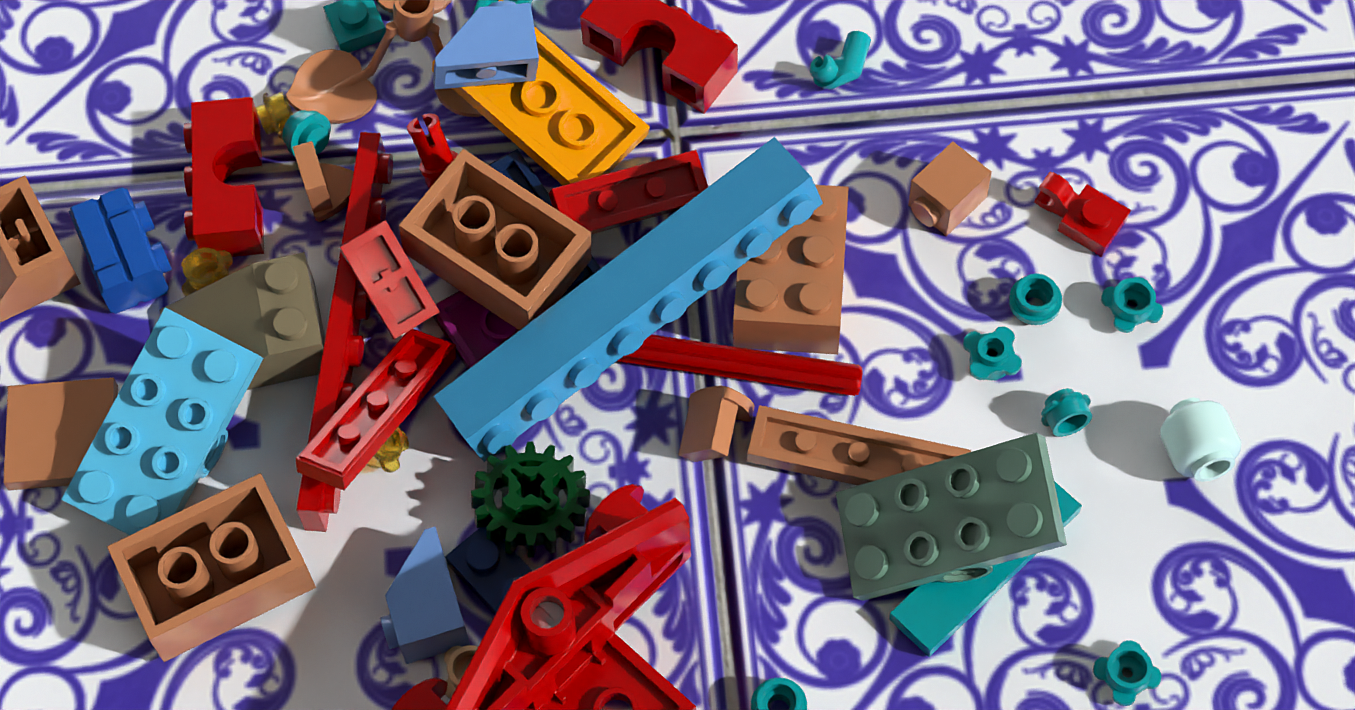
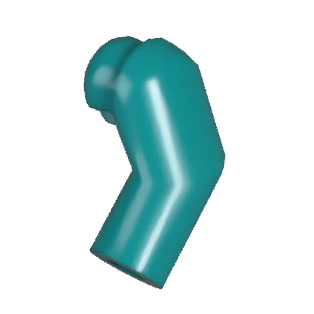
M851 31L847 34L840 57L835 59L830 55H825L824 59L820 56L816 57L809 69L811 76L814 78V83L823 89L832 90L858 79L862 74L871 38L864 32Z

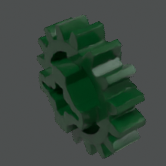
M533 441L527 442L525 453L518 454L511 445L505 446L504 460L501 461L497 457L490 455L487 458V472L477 471L475 474V490H471V508L476 509L474 511L476 527H487V539L496 542L501 538L505 539V553L510 555L516 550L518 545L525 546L528 557H534L536 546L544 545L550 554L556 553V543L559 537L566 542L572 543L575 540V526L585 527L587 510L585 508L590 506V490L586 489L585 471L573 472L574 457L571 455L565 456L561 460L555 459V446L551 444L545 449L543 454L536 453ZM562 489L567 498L564 508L560 506L559 491ZM498 490L502 492V506L499 509L494 502Z

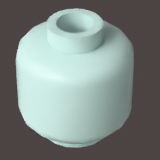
M1188 398L1175 404L1170 410L1171 415L1166 418L1160 429L1161 440L1174 468L1181 475L1195 478L1201 482L1217 479L1232 470L1235 466V459L1241 450V439L1227 410L1218 402L1201 401L1199 398Z

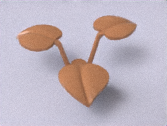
M376 0L382 9L393 13V20L386 24V32L369 65L362 70L359 60L346 51L328 49L317 52L305 60L298 69L292 86L286 93L288 103L297 111H318L326 116L330 123H348L365 116L377 101V90L367 79L375 74L393 37L399 35L406 41L416 42L428 36L431 39L437 56L444 47L439 36L440 28L433 23V16L444 10L452 0ZM452 88L435 90L439 101L450 111L466 117L483 116Z

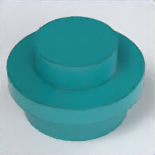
M301 110L291 115L286 121L282 138L287 145L288 151L293 156H295L293 146L310 141L313 142L316 155H318L328 144L331 125L328 118L320 112Z

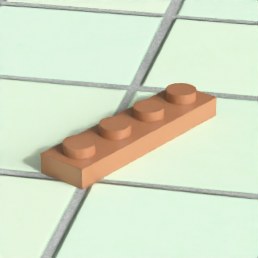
M759 405L747 452V462L848 484L862 485L971 452V450Z

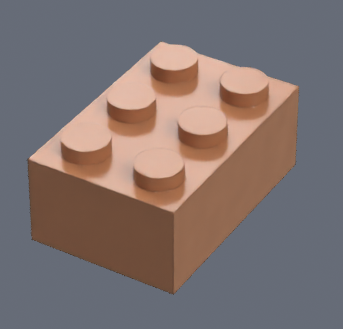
M465 149L457 155L399 224L402 249L407 256L519 331L558 302L591 261V232Z
M815 185L823 204L814 210L811 217L800 225H794L773 241L766 252L758 257L751 258L737 269L733 316L734 347L838 355L849 187Z
M261 473L107 546L149 641L163 662L316 588L304 559Z

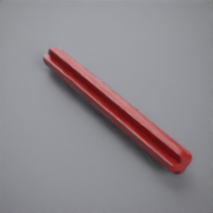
M650 335L644 340L639 349L618 360L619 362L852 396L859 394L863 376V369L858 364L658 335Z

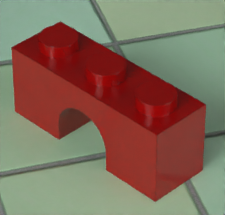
M593 0L580 15L583 44L622 67L633 54L645 48H659L668 52L669 55L662 63L663 91L705 114L738 72V45L723 31L707 28L693 20L685 10L678 6L670 7L660 0Z
M243 97L191 102V123H184L183 127L187 153H192V166L184 167L186 193L188 197H192V210H187L184 213L188 241L196 242L203 260L264 254L263 207L255 185L233 186L224 183L229 175L239 169L262 166L261 122L253 98Z

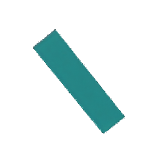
M1054 481L1064 528L1080 513L1082 505ZM1036 554L992 565L993 571L978 579L954 583L934 581L919 585L890 612L889 620L930 657Z

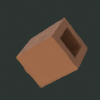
M952 141L911 180L908 206L911 207L913 214L921 223L928 227L934 226L947 236L987 198L992 171Z

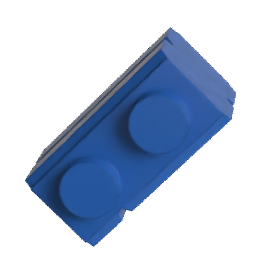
M121 187L100 195L98 200L92 198L70 208V217L100 293L110 313L117 314L137 306L140 301L147 302L167 294L169 287L163 273L171 271L172 267L161 241L152 245L149 241L147 232L156 228L144 200L134 204L128 189Z

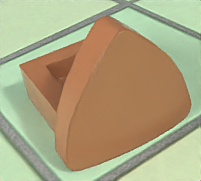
M312 141L293 146L315 220L318 222L324 221L348 205L354 171L333 164L319 163Z
M712 386L691 393L678 455L693 462L728 456L735 420L751 422L755 407L754 403L747 396L726 386Z

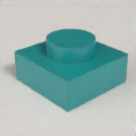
M340 0L323 6L331 31L339 49L349 53L380 42L386 32L385 25L374 0Z

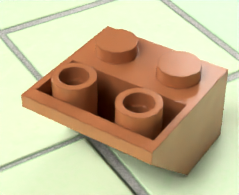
M25 175L0 187V323L81 284Z

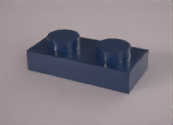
M481 527L448 553L445 559L447 565L495 616L512 582L531 572L532 569L515 551L511 555L505 553V541L502 538L496 542L488 540L487 527Z

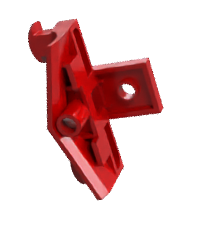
M637 484L625 485L610 493L600 502L589 517L584 534V545L512 582L448 704L441 700L447 692L448 682L435 677L426 679L413 686L401 696L391 710H602L605 704L613 700L625 701L633 710H696V706L615 634L691 557L690 521L683 504L676 498H673L648 511L640 504L644 489Z

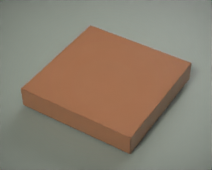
M114 377L8 386L3 482L8 490L69 486L118 395V384Z

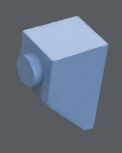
M503 0L494 2L489 6L479 7L435 57L434 90L535 81L539 54L531 3L516 4L513 1Z
M436 526L425 529L385 595L390 614L380 617L389 649L400 647L406 664L446 653L454 646L463 647L470 645Z

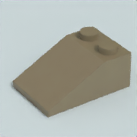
M305 252L252 263L164 307L263 357L264 359L247 390L314 376L320 373L325 335L315 282ZM164 308L159 310L160 315L162 314Z

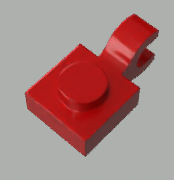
M1049 172L1040 184V193L1034 201L1044 210L1063 218L1057 231L1101 257L1123 227L1131 212L1129 208L1088 184L1078 195L1066 179L1054 172Z

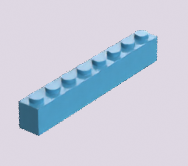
M773 137L433 397L483 462L487 461L490 455L493 456L505 451V446L512 445L519 435L536 422L550 417L557 410L558 406L581 388H586L597 381L601 373L623 356L632 354L639 349L644 340L659 328L681 317L687 307L709 290L717 289L723 285L731 273L751 258L758 257L766 252L772 242L794 225H800L808 220L814 210L823 204L812 177L785 147Z

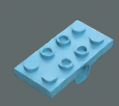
M164 308L61 500L128 535H132L182 511L198 480L206 477L212 471L222 455L228 439L226 428L264 358Z

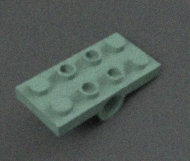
M1037 432L836 492L853 598L862 601L934 581L954 583L978 579L990 574L993 571L992 565L1067 545L1046 439Z

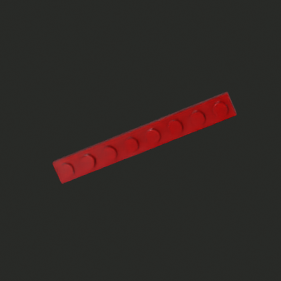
M360 132L342 244L386 219V200L381 198L383 184H390L392 181L393 156L392 154L385 153L381 133ZM341 251L308 444L356 390L355 383H351L353 367H361L363 361L364 339L363 336L359 335L361 320L369 319L371 301ZM302 474L296 511L305 531L326 532L329 513L336 514L338 512L341 491L336 487Z

